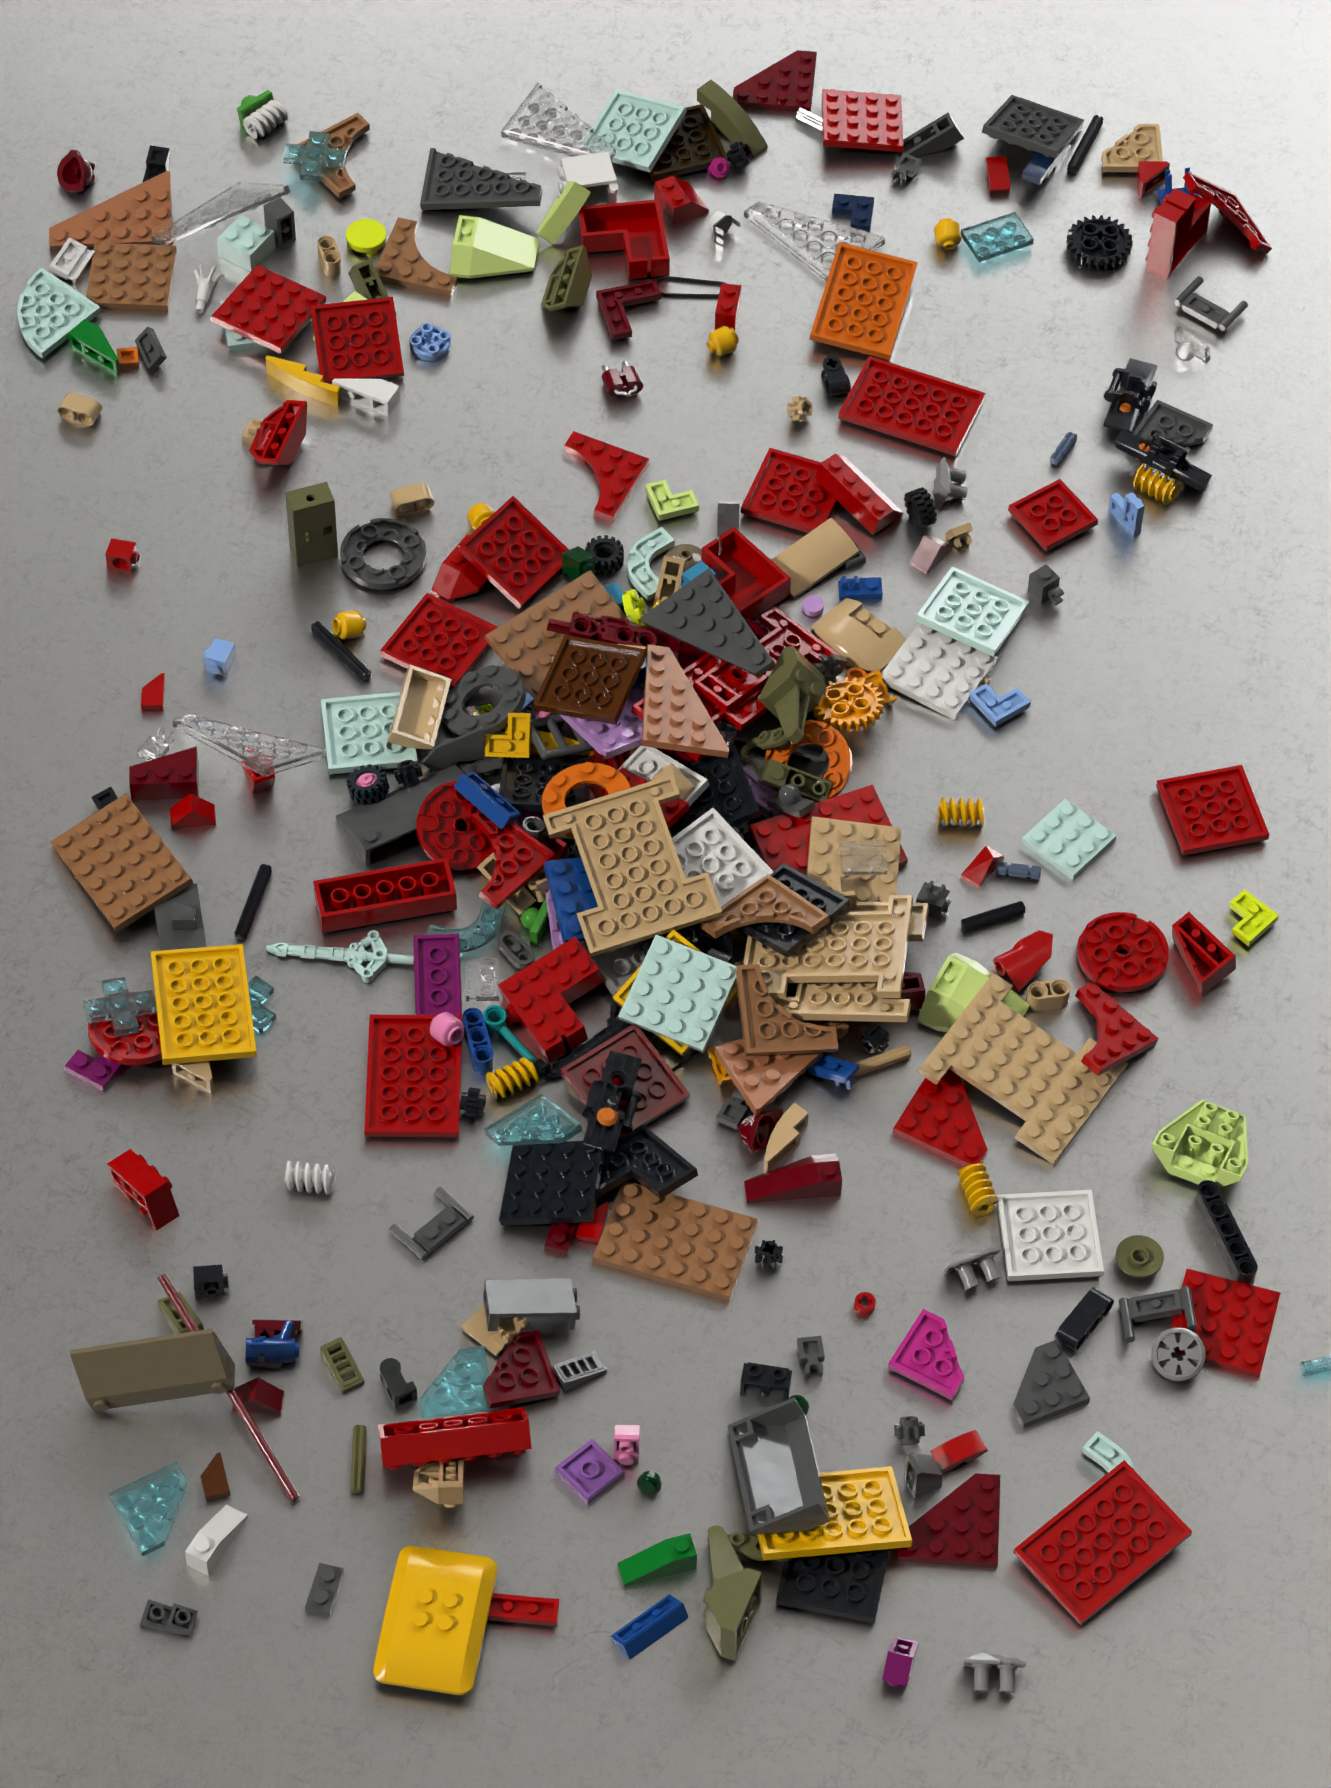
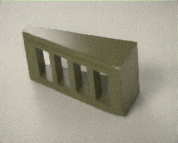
M342 1337L320 1347L321 1357L343 1393L365 1383ZM344 1357V1360L334 1364L335 1361ZM348 1366L350 1367L349 1369H346V1370H344V1371H342V1372H340V1373L338 1372L339 1370H341V1369H343V1368H346V1367H348ZM354 1374L355 1377H353V1378H351V1379H349V1380L343 1381V1378H346V1377H348V1376Z

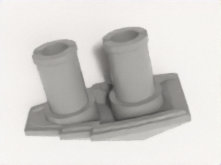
M945 457L941 459L936 468L934 490L932 491L938 508L942 507L948 496L965 500L968 492L965 486L951 484V481L963 484L967 476L966 471L951 468Z
M1001 1247L973 1250L968 1253L961 1252L944 1272L958 1271L964 1289L967 1291L979 1286L971 1266L975 1263H980L987 1283L1001 1278V1275L993 1258L1001 1251Z
M980 1652L965 1659L964 1665L974 1668L973 1691L990 1692V1669L997 1668L1000 1669L999 1692L1015 1693V1670L1024 1668L1026 1662L1017 1658H1005L1001 1655Z

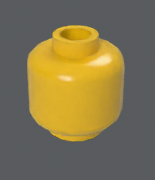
M944 218L934 227L936 244L945 250H952L960 244L962 237L958 222L951 218Z
M722 326L710 332L707 347L711 353L715 352L717 356L722 357L736 350L739 339L733 328Z
M477 503L467 513L468 523L475 531L495 511L486 503Z
M356 610L341 611L332 621L333 631L335 635H338L343 640L359 638L363 630L366 629V620Z

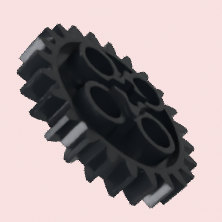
M1092 215L1091 220L1084 217V222L1077 220V225L1072 224L1071 229L1068 230L1066 240L1067 250H1070V256L1075 255V261L1081 259V265L1088 263V268L1096 265V269H1099L1103 265L1107 269L1109 264L1114 268L1115 263L1121 265L1122 259L1127 260L1128 255L1131 254L1132 235L1129 234V229H1124V223L1118 225V219L1112 222L1110 216L1105 220L1102 215H1100L1099 219Z

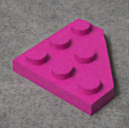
M923 1309L889 1361L888 1368L953 1400L964 1383V1375L958 1364L957 1354L947 1332L945 1320Z

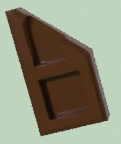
M221 1452L214 1456L201 1475L206 1501L231 1496Z

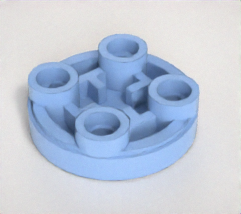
M423 323L421 328L412 333L409 340L412 354L424 361L442 359L451 349L450 333L440 327L433 326L431 323Z

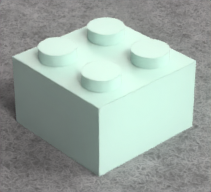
M240 215L217 238L218 256L251 272L256 265H260L275 249L274 231Z

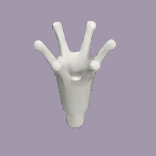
M200 264V278L198 271H193L197 279V305L195 309L197 313H203L213 287L224 276L221 273L212 281L213 273L216 270V267L213 266L208 278H205L203 265Z

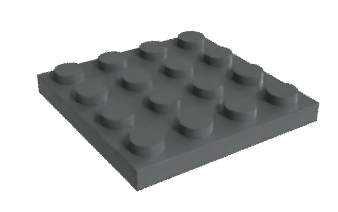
M1011 95L983 125L982 133L994 139L1004 140L1008 144L1024 147L1028 151L1039 152L1045 157L1056 158L1083 128L1085 120Z

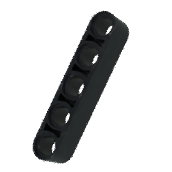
M1204 1180L1198 1185L1195 1199L1196 1206L1233 1280L1253 1285L1258 1269L1257 1262L1218 1185L1213 1181Z

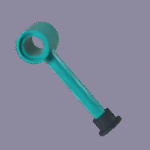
M497 1005L487 1007L483 1013V1018L489 1036L499 1037L502 1035L524 1058L529 1059L533 1063L538 1078L544 1077L551 1069V1065L545 1063L542 1059H538L507 1028L506 1011L502 1007Z

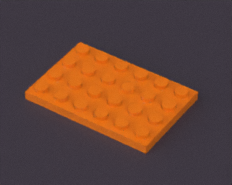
M839 242L809 340L890 360L918 262Z

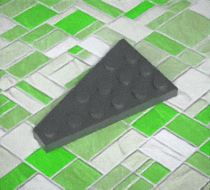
M430 148L420 207L421 210L540 206L543 191L541 185L529 183L524 179L519 181L511 178L510 174L492 170L487 166L482 168L474 165L473 161L455 157L450 153L445 155L437 152L436 148Z
M709 568L640 618L646 626L649 625L659 632L670 635L674 639L690 644L698 650L733 664L737 668L748 671L756 677L761 676L776 665Z

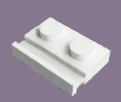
M69 237L50 264L49 271L66 280L70 279L75 284L92 260L95 251H90L87 249V246Z

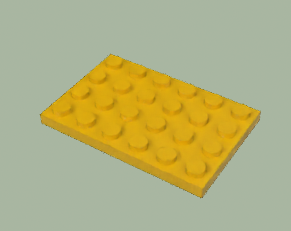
M243 944L151 951L163 1065L257 1057Z
M892 1466L819 1473L830 1522L808 1531L757 1534L763 1561L912 1546V1538Z

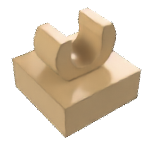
M253 418L252 422L249 421L242 435V442L252 444L262 424L261 420Z
M969 522L950 529L945 535L948 541L954 539V546L960 548L962 546L960 538H963L967 545L972 543L971 536L968 533L973 528Z

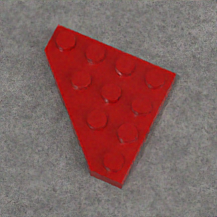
M949 1069L937 1085L924 1078L895 1124L893 1133L964 1167L983 1163L988 1149L960 1076Z

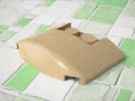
M845 598L811 626L812 633L815 631L818 639L848 661L845 667L849 669L858 667L871 672L876 670L881 672L906 641V638L896 627L892 629L864 609L861 602Z

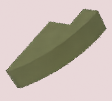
M709 80L697 89V101L711 111V122L718 134L732 144L741 141L743 144H747L752 151V158H755L768 148L766 141L751 118L722 87Z

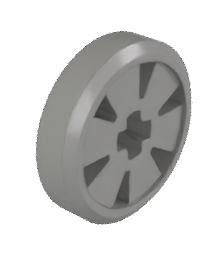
M1176 1327L1164 1331L1156 1338L1152 1347V1361L1158 1373L1164 1378L1174 1382L1188 1381L1198 1375L1204 1366L1206 1359L1205 1347L1202 1340L1193 1331ZM1176 1348L1186 1353L1185 1356H1182L1183 1360L1178 1361L1177 1358H1172Z

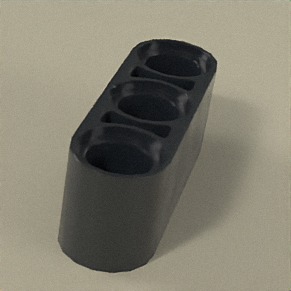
M1092 1287L1060 1325L1055 1338L1074 1351H1077L1108 1314L1113 1306L1114 1299Z

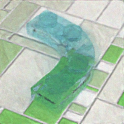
M483 900L479 916L470 926L461 929H451L429 925L426 935L459 934L460 953L476 950L490 942L498 933L507 901L496 910Z

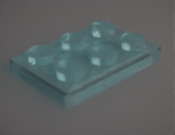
M1016 212L961 229V237L978 262L1032 245L1034 242V238Z

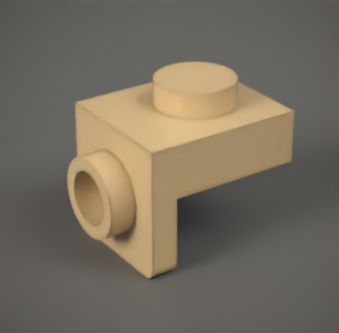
M830 872L831 880H827V887L849 899L850 906L853 903H857L856 891L842 892L840 872Z

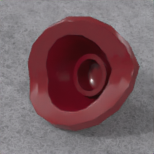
M70 150L58 165L57 177L59 184L64 190L72 193L85 190V186L92 184L95 180L93 173L95 164L83 159L79 151Z

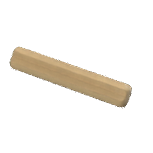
M903 1045L855 1062V1064L859 1065V1070L854 1076L857 1077L911 1057V1050L908 1045Z

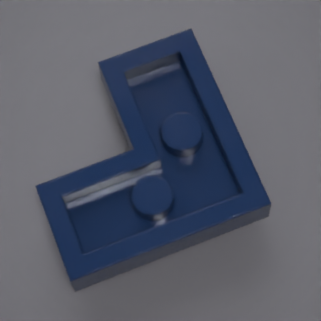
M834 193L832 214L852 215L850 230L870 232L874 197Z

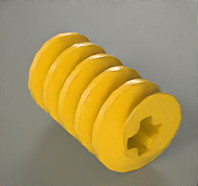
M1143 463L1136 472L1133 482L1134 488H1141V492H1148L1150 497L1155 496L1157 501L1162 500L1165 505L1170 504L1180 492L1181 482L1174 486V478L1167 482L1168 475L1165 474L1162 478H1159L1160 471L1153 475V468L1150 467L1146 471V464Z
M942 797L938 805V825H940L942 819H944L946 826L949 825L951 819H953L955 826L958 825L959 820H962L964 826L967 825L969 820H971L973 826H976L977 821L980 820L983 827L984 805L981 798H978L975 804L972 798H969L966 804L964 799L960 798L956 804L954 797H951L947 804L946 798Z
M524 1057L519 1060V1063L513 1061L511 1067L504 1065L502 1070L498 1068L494 1071V1074L492 1072L486 1074L487 1086L495 1100H497L498 1093L502 1098H505V1090H508L510 1094H514V1086L521 1091L523 1082L527 1087H530V1079H533L536 1084L539 1083L535 1066L529 1059L527 1060Z
M978 1163L961 1168L957 1175L962 1184V1190L965 1192V1198L968 1201L971 1214L974 1216L989 1215L995 1209L994 1205L998 1202V1197L994 1195L995 1189L991 1187L992 1181L989 1179V1173L986 1172V1165Z

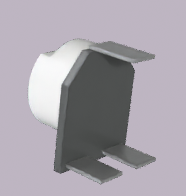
M722 211L715 212L709 221V229L713 231V242L717 241L724 245V240L721 237L728 232L732 223L740 227V221Z

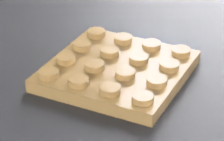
M812 816L806 876L827 887V880H831L830 872L839 871L842 892L856 891L857 902H889V896L896 895L901 828Z

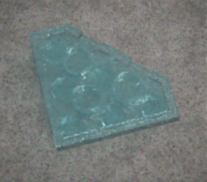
M540 1094L484 1128L486 1136L497 1145L508 1146L564 1143L582 1132V1127L578 1121Z
M484 1345L458 1350L419 1398L422 1420L496 1411V1408H489L483 1391L484 1382L489 1376Z
M177 1461L109 1493L114 1507L142 1556L165 1546L188 1487L187 1479Z

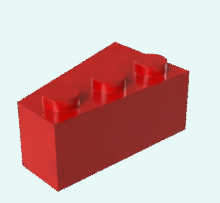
M1190 912L1172 925V939L1202 996L1236 969V955Z
M129 1149L107 1163L113 1181L129 1200L135 1199L141 1205L139 1211L143 1216L145 1214L150 1216L152 1226L156 1231L180 1216L170 1190L173 1188L170 1180L166 1176L162 1177L155 1166H149L141 1154L137 1155Z

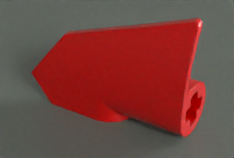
M1038 930L1019 940L1013 949L993 959L997 972L1001 976L1008 974L1018 992L1051 958L1053 934Z

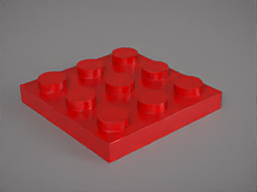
M1061 479L1010 504L1008 511L1046 552L1098 525L1097 517Z

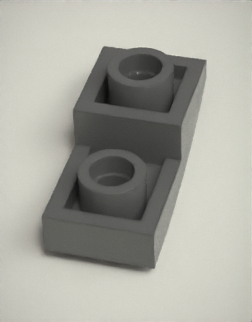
M148 1599L140 1626L167 1633L190 1635L198 1611L175 1603L171 1607Z

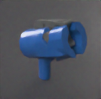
M286 1320L281 1333L274 1335L273 1338H266V1336L246 1338L245 1362H248V1365L279 1369L282 1363L294 1362V1358H299L300 1343H295V1338H289L295 1323Z

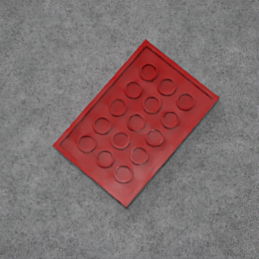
M869 356L839 411L838 419L956 456L985 400L986 393Z
M872 784L815 803V809L801 818L784 813L749 825V831L752 834L762 860L773 871L784 863L806 875L812 816L892 826ZM900 843L899 866L907 864L908 858Z
M370 1014L365 1137H459L462 1040L448 1047L435 1040L430 1034V1025L433 1018L437 1015ZM454 1015L462 1021V1015Z
M1124 1460L1014 1548L1013 1553L1069 1614L1082 1625L1190 1537L1192 1530Z

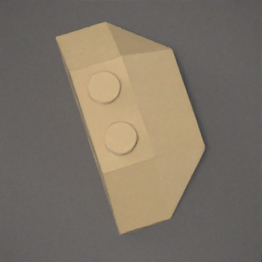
M455 1458L448 1463L430 1461L427 1465L421 1466L414 1471L413 1491L437 1504H444L445 1507L453 1508L459 1506V1504H464V1460L462 1458Z

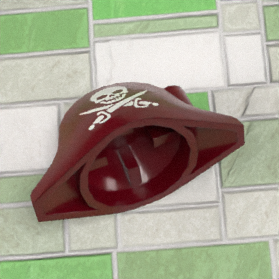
M782 1108L761 1112L756 1116L752 1114L740 1122L738 1131L743 1143L748 1145L750 1153H756L767 1148L770 1136L777 1122L784 1114Z

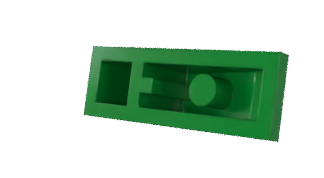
M84 319L68 333L70 348L118 376L120 374L119 360L97 324Z
M689 1533L665 1539L618 1562L617 1565L623 1585L626 1587L697 1569V1553Z

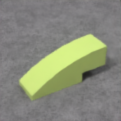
M569 181L559 199L556 198L536 234L549 243L554 244L578 214L591 192L575 181Z

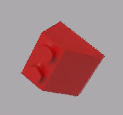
M674 176L655 182L654 200L659 199L660 208L673 226L709 212L708 207L690 183Z

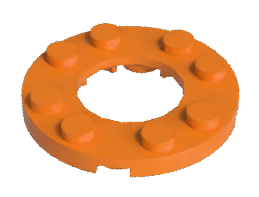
M805 720L804 735L798 743L792 744L789 741L785 746L767 749L764 763L772 759L788 765L792 753L797 748L806 744H815L822 747L829 757V769L823 779L832 782L827 799L838 796L845 788L851 775L852 754L847 741L839 731L821 721Z
M591 762L573 765L556 774L545 787L542 795L543 813L545 815L567 808L565 805L566 796L570 793V790L580 788L583 784L602 786L608 792V795L628 789L630 784L621 772L611 766ZM572 832L564 834L566 837L574 838Z

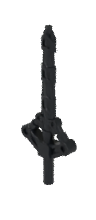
M613 998L610 1000L611 1009L610 1018L607 1019V1027L595 1034L585 1044H581L572 1050L569 1056L552 1064V1068L546 1074L548 1079L562 1076L560 1074L561 1068L632 1025L618 1018V1013L622 1007ZM640 1028L644 1035L650 1041L651 1032L643 1028Z

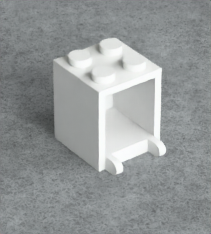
M609 152L561 158V167H558L559 179H561L558 182L560 194H562L569 181H575L591 192L583 206L617 203L618 185Z

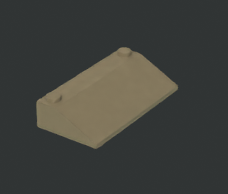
M213 1329L70 1350V1356L84 1397L93 1411L103 1412L118 1407L212 1393L222 1394L235 1389V1363Z

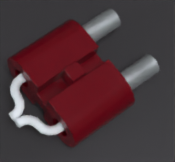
M627 360L622 362L623 367H621L620 372L617 371V368L610 369L608 364L602 365L604 372L602 380L611 397L623 395L628 397L643 389V383L636 368L630 366Z

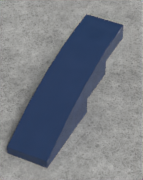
M1069 142L1056 158H1048L1037 152L1022 172V179L1040 185L1044 178L1049 177L1052 170L1055 171L1071 147V143Z

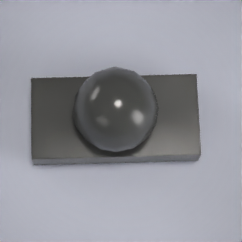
M794 784L782 786L779 793L767 800L768 807L798 818L814 810L815 803L812 800L800 797L799 788Z

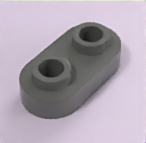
M505 931L498 937V948L516 968L522 970L535 962L533 949L519 934L514 931Z

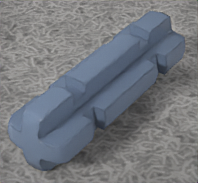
M1068 432L1065 435V439L1061 441L1055 450L1056 452L1051 456V464L1059 466L1077 441L1076 434Z
M1000 861L997 865V874L1006 876L1007 873L1009 876L1021 878L1031 876L1030 879L1038 880L1041 876V867L1032 865L1031 868L1029 865L1017 863L1007 865V862Z

